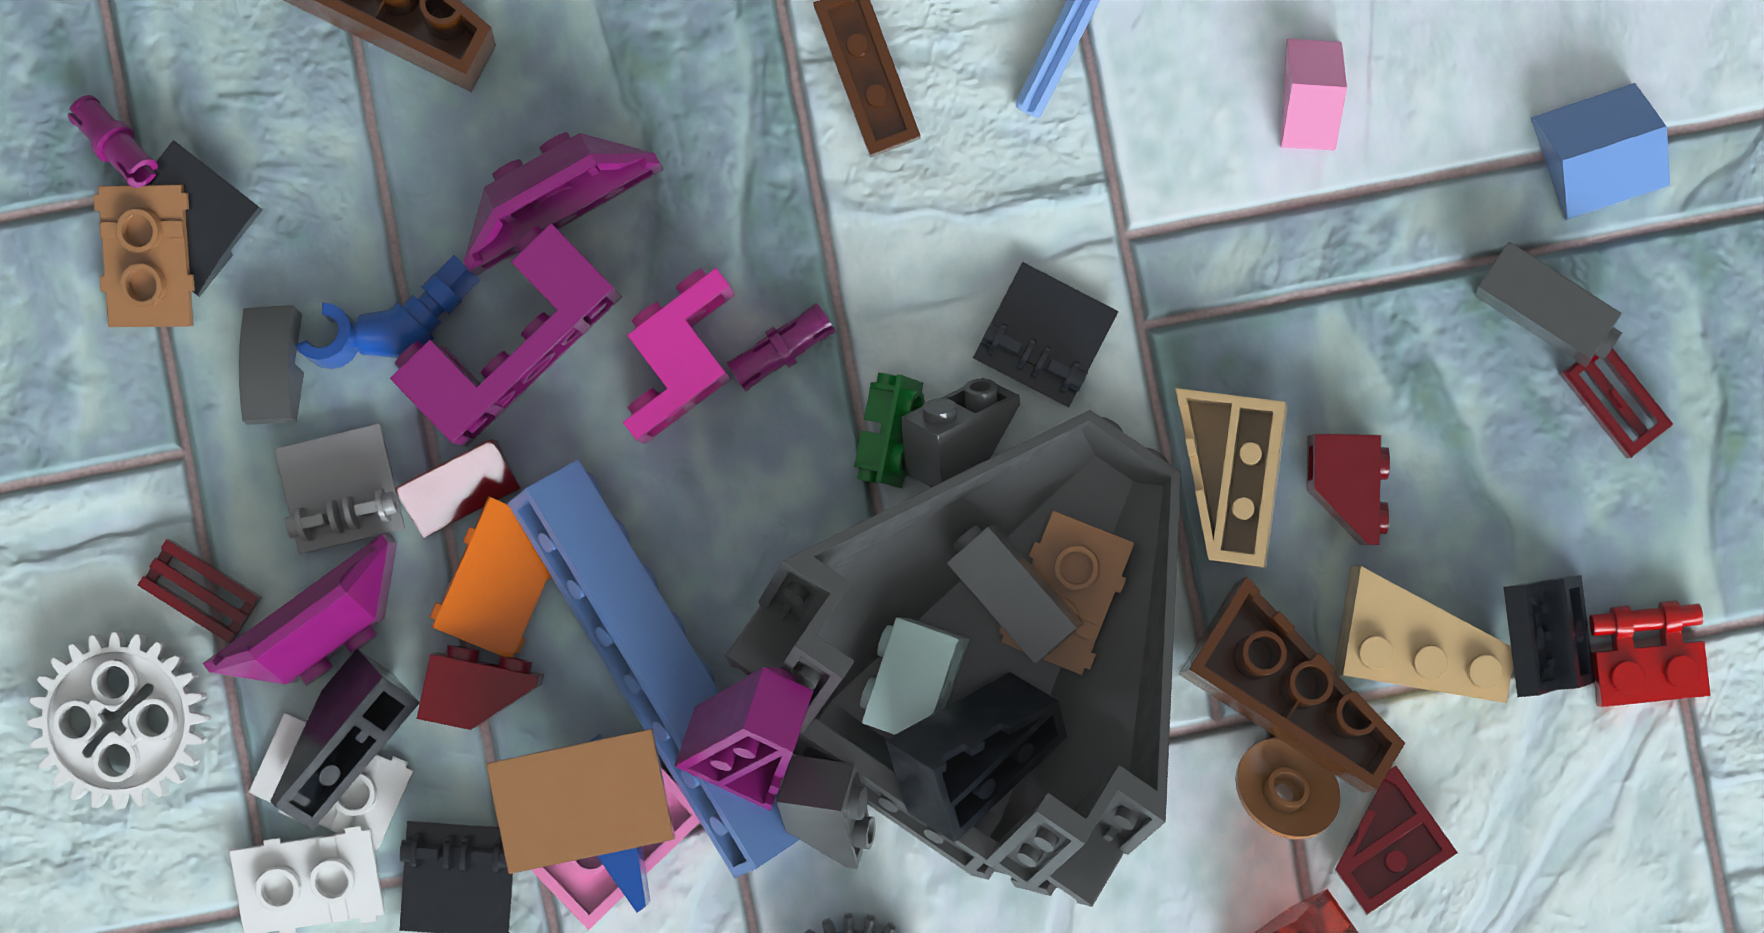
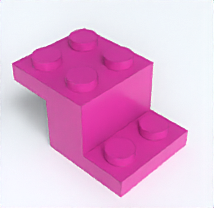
M703 268L693 272L676 286L680 293L678 297L664 307L658 301L651 304L631 321L636 328L627 336L667 387L661 394L652 388L627 407L632 415L623 421V424L632 436L643 444L649 442L731 380L692 328L735 296L732 288L717 268L706 274Z

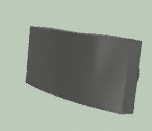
M294 305L243 308L239 345V392L242 421L247 425L297 422L304 372L295 364L297 353L295 344L299 340L302 313Z

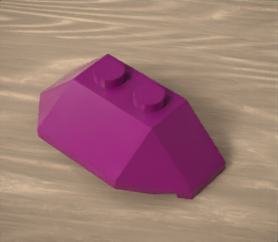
M564 132L539 147L542 154L524 165L520 159H517L500 167L492 174L495 181L486 185L483 189L463 261L468 271L477 276L518 253L514 249L515 246L534 227L539 226L544 230L552 223L557 229H560L661 172L664 169L655 153L583 133L570 137L568 132Z
M391 534L379 535L242 636L206 660L203 665L210 673L279 684L296 683L301 679L306 686L313 683L333 668L328 659L346 647L352 654L356 649L362 648L378 635L373 627L385 619L397 542Z

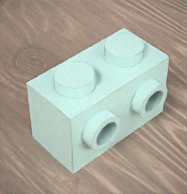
M896 617L894 625L886 626L879 641L877 655L883 657L877 677H871L868 680L862 693L860 707L866 710L862 723L895 735L947 707L969 638L911 618Z

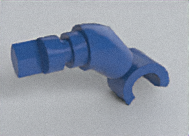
M453 255L421 286L425 292L418 299L412 295L402 306L397 302L388 310L359 314L357 321H353L349 315L334 304L322 302V315L330 322L337 323L338 333L335 340L327 347L322 348L314 347L307 340L297 343L295 346L308 360L326 369L345 366L353 360L358 351L361 355L398 358L413 343L419 341L424 346L429 340H433L434 338L430 334L442 323L438 317L444 311L450 315L463 302L461 299L480 280L469 272L467 267Z

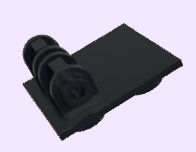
M1022 262L973 359L1069 408L1076 393L1080 390L1088 370L1119 311Z
M407 821L406 840H402L400 846V862H404L399 931L509 933L513 873L508 874L499 827Z

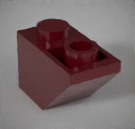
M1308 435L1307 491L1359 545H1380V534H1387L1389 527V506L1387 502H1380L1381 480L1388 479L1390 471L1389 448L1381 447V435Z
M447 644L445 653L437 652L430 654L416 719L472 730L540 687L543 683L544 674L531 672L533 662L528 660L500 656L498 665L479 661L478 650Z

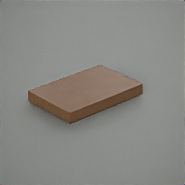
M653 728L486 763L508 874L675 839Z

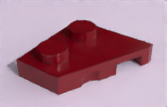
M1395 765L1388 771L1334 870L1365 915H1368L1458 852Z

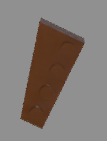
M283 0L471 93L496 47L491 26L460 0Z
M1247 576L1236 582L1179 672V675L1362 793L1378 790L1404 747L1405 742L1356 691H1352L1332 670L1334 667L1319 652L1316 653L1294 630L1295 626L1280 611L1277 612L1259 593L1260 590Z

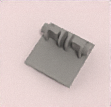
M381 423L274 449L290 515L285 517V525L289 537H295L299 554L405 529Z

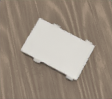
M284 713L248 793L271 802L270 800L307 723L306 721ZM377 754L319 822V825L336 833L345 832L344 828L361 825L362 829L371 828L374 850H378L414 770L407 767L408 762L393 756L390 760ZM279 809V811H278L279 813H282V814H284V815L290 817L289 815H287L286 813H284L283 811H281V810Z
M361 825L345 827V832L283 842L279 837L263 840V845L231 849L229 854L243 933H266L273 931L297 933V928L343 922L360 918L361 923L377 921L378 915L385 914L371 828L362 829Z

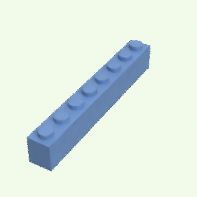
M578 459L526 487L507 504L644 730L653 728L660 757L734 879L759 868L798 842V838L785 831L777 805L779 790L771 811L674 766L694 707L718 694L719 690L715 685L714 674L710 666L698 657L688 641L682 620L676 613L670 611L659 593L658 583L654 574L647 566L640 562L631 547L629 534L625 526L613 517L603 501L601 489L595 477L585 471Z

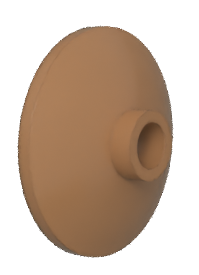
M1270 738L1254 744L1239 761L1235 776L1238 797L1249 816L1265 830L1288 839H1307L1326 830L1337 816L1341 798L1336 776L1280 739ZM1277 792L1283 794L1286 800L1281 798Z

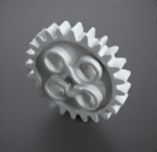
M123 631L112 632L108 646L100 634L89 636L88 643L89 652L79 643L70 644L68 649L72 662L62 657L53 658L50 662L58 675L56 677L48 675L38 677L37 681L48 692L46 696L31 697L29 699L32 705L42 709V716L27 720V725L42 729L43 736L30 743V748L47 749L49 754L38 766L40 769L57 766L59 772L52 783L55 787L69 781L74 782L71 790V799H80L88 791H92L91 805L94 808L103 806L108 796L111 795L114 810H121L126 808L130 794L137 807L149 803L148 788L158 798L169 794L166 778L177 784L183 783L187 779L179 766L181 763L185 765H196L199 763L200 759L189 748L191 745L203 744L208 741L206 736L195 731V724L210 720V715L195 712L194 706L207 697V693L190 692L188 686L199 675L197 672L182 675L178 672L185 658L182 654L165 660L163 657L166 651V642H156L149 650H146V634L143 633L135 634L128 646ZM115 667L123 669L129 679L128 689L122 696L114 694L107 682L109 673ZM146 684H152L153 692L123 718L122 723L126 728L108 733L97 746L92 756L87 757L84 753L85 748L115 722L116 718L111 712L130 707L141 694ZM154 704L164 708L168 714V727L162 734L155 733L147 724V712ZM77 706L85 709L90 715V729L84 736L74 732L70 724V715ZM116 744L126 748L130 755V765L125 773L115 771L109 762L110 750Z

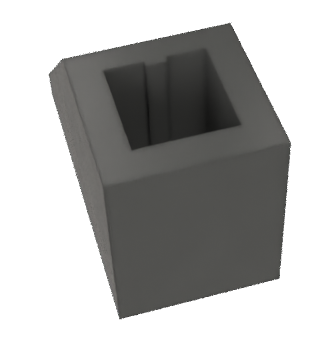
M974 379L967 382L964 387L941 398L929 400L923 407L902 416L906 474L930 487H934L989 460L1020 406V395L996 384L990 379Z
M792 755L777 798V805L785 831L843 866L852 869H858L863 849L869 850L873 844L876 826L875 818L868 814L866 787H861L855 764Z

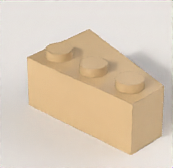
M1175 388L1208 560L1266 568L1288 408L1286 402Z
M1362 566L1350 567L1333 669L1336 674L1507 703L1513 669L1510 645Z

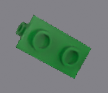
M879 372L876 382H870L863 420L882 424L880 433L861 430L854 462V468H858V480L903 488L904 478L907 474L905 471L901 417L923 407L925 404L922 393L923 382L899 374L895 376Z

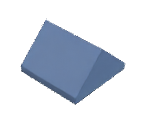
M1636 83L1531 118L1565 220L1670 185L1667 126Z

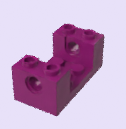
M552 223L544 230L539 226L530 230L515 246L514 249L519 254L511 263L538 289L557 311L550 317L543 312L531 321L521 333V336L526 340L510 355L505 350L500 352L482 369L480 374L485 378L482 383L475 378L447 347L443 345L439 347L432 340H429L424 346L419 341L413 343L394 363L399 370L390 379L451 443L466 447L470 445L623 297Z

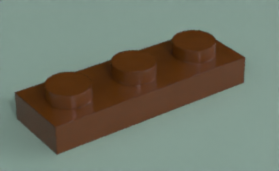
M818 0L813 2L815 12L869 157L871 158L921 139L871 1Z

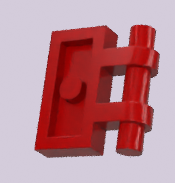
M1677 600L1660 602L1658 608L1631 610L1626 605L1611 607L1609 613L1590 615L1589 627L1591 635H1611L1612 650L1592 652L1597 706L1609 707L1711 696L1705 641L1683 642L1682 640L1683 627L1703 624L1701 605L1699 603L1680 605ZM1659 630L1661 645L1634 648V632Z

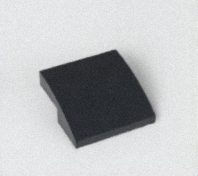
M173 140L156 161L158 169L154 171L157 174L147 185L184 184V193H188L189 209L186 210L190 274L194 275L195 291L192 292L200 297L231 259L233 254L230 253V250L263 209Z
M1582 575L1503 587L1517 698L1540 696L1556 690L1576 689L1595 683Z

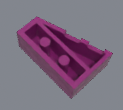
M775 667L760 668L694 707L674 766L771 811L782 778L792 757L813 690L796 683L795 676L783 669Z

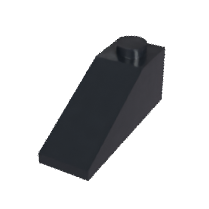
M356 649L321 690L270 800L271 803L313 831L420 702L393 673L359 649Z

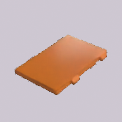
M488 496L475 528L469 527L462 541L467 546L447 587L445 596L441 604L435 603L429 617L434 619L431 625L434 629L500 656L513 657L515 653L519 654L525 642V638L522 635L547 579H552L509 505Z

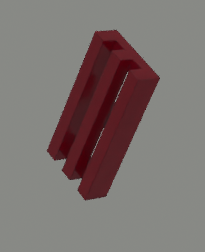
M1613 348L1603 361L1654 423L1649 429L1644 426L1594 363L1599 359L1598 356L1594 355L1587 367L1576 361L1570 367L1560 372L1559 375L1626 459L1632 458L1673 425ZM1585 371L1637 438L1634 441L1629 438L1579 375L1581 372Z
M166 539L161 547L162 551L159 556L153 559L149 566L150 570L146 576L141 578L137 586L227 643H232L262 597L171 539ZM175 557L245 601L240 610L168 565L171 559ZM161 575L232 619L233 621L228 627L157 582Z

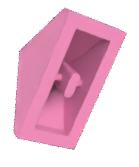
M1302 39L1286 40L1280 148L1336 150L1347 91L1342 42Z

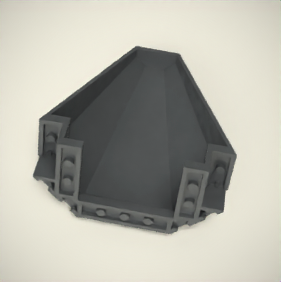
M1088 410L783 560L758 601L760 604L759 608L725 657L732 667L738 668L747 675L754 673L762 667L780 668L794 675L796 683L813 690L793 754L802 757L855 764L861 787H866L867 804L968 874L989 880L994 871L1011 876V882L1017 888L1051 896L1056 888H1060L1076 899L1078 904L1093 907L1123 854L1129 855L1166 822L1181 471L1169 464L1160 452L1146 448L1126 435L1114 421L1100 417L1093 411ZM1053 510L1135 543L1122 574L1126 578L1121 593L1115 592L1094 644L1092 653H1095L1096 656L1090 670L1085 668L1083 675H1080L1045 660L1034 664L1023 651L1001 643L1003 634L999 633L1001 625L947 564L958 554L952 545L969 529L978 525L983 531L988 526L997 525L1031 564L1033 558L1029 557L1033 544L1034 542L1040 543ZM896 617L911 618L969 638L948 706L1009 672L1059 700L1067 738L955 843L907 813L885 741L894 736V734L862 723L866 711L860 707L862 693L868 680L871 677H877L883 657L877 655L879 641L886 626L894 625Z

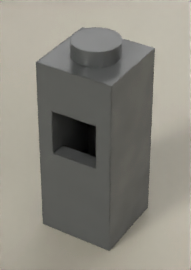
M1511 242L1507 243L1477 288L1475 297L1584 367H1587L1594 355L1605 360L1622 335L1621 331L1614 328L1622 314L1620 311Z
M975 525L952 545L958 554L947 564L1034 664L1042 661L1083 625L1073 611L997 525L988 526L983 531L978 525Z

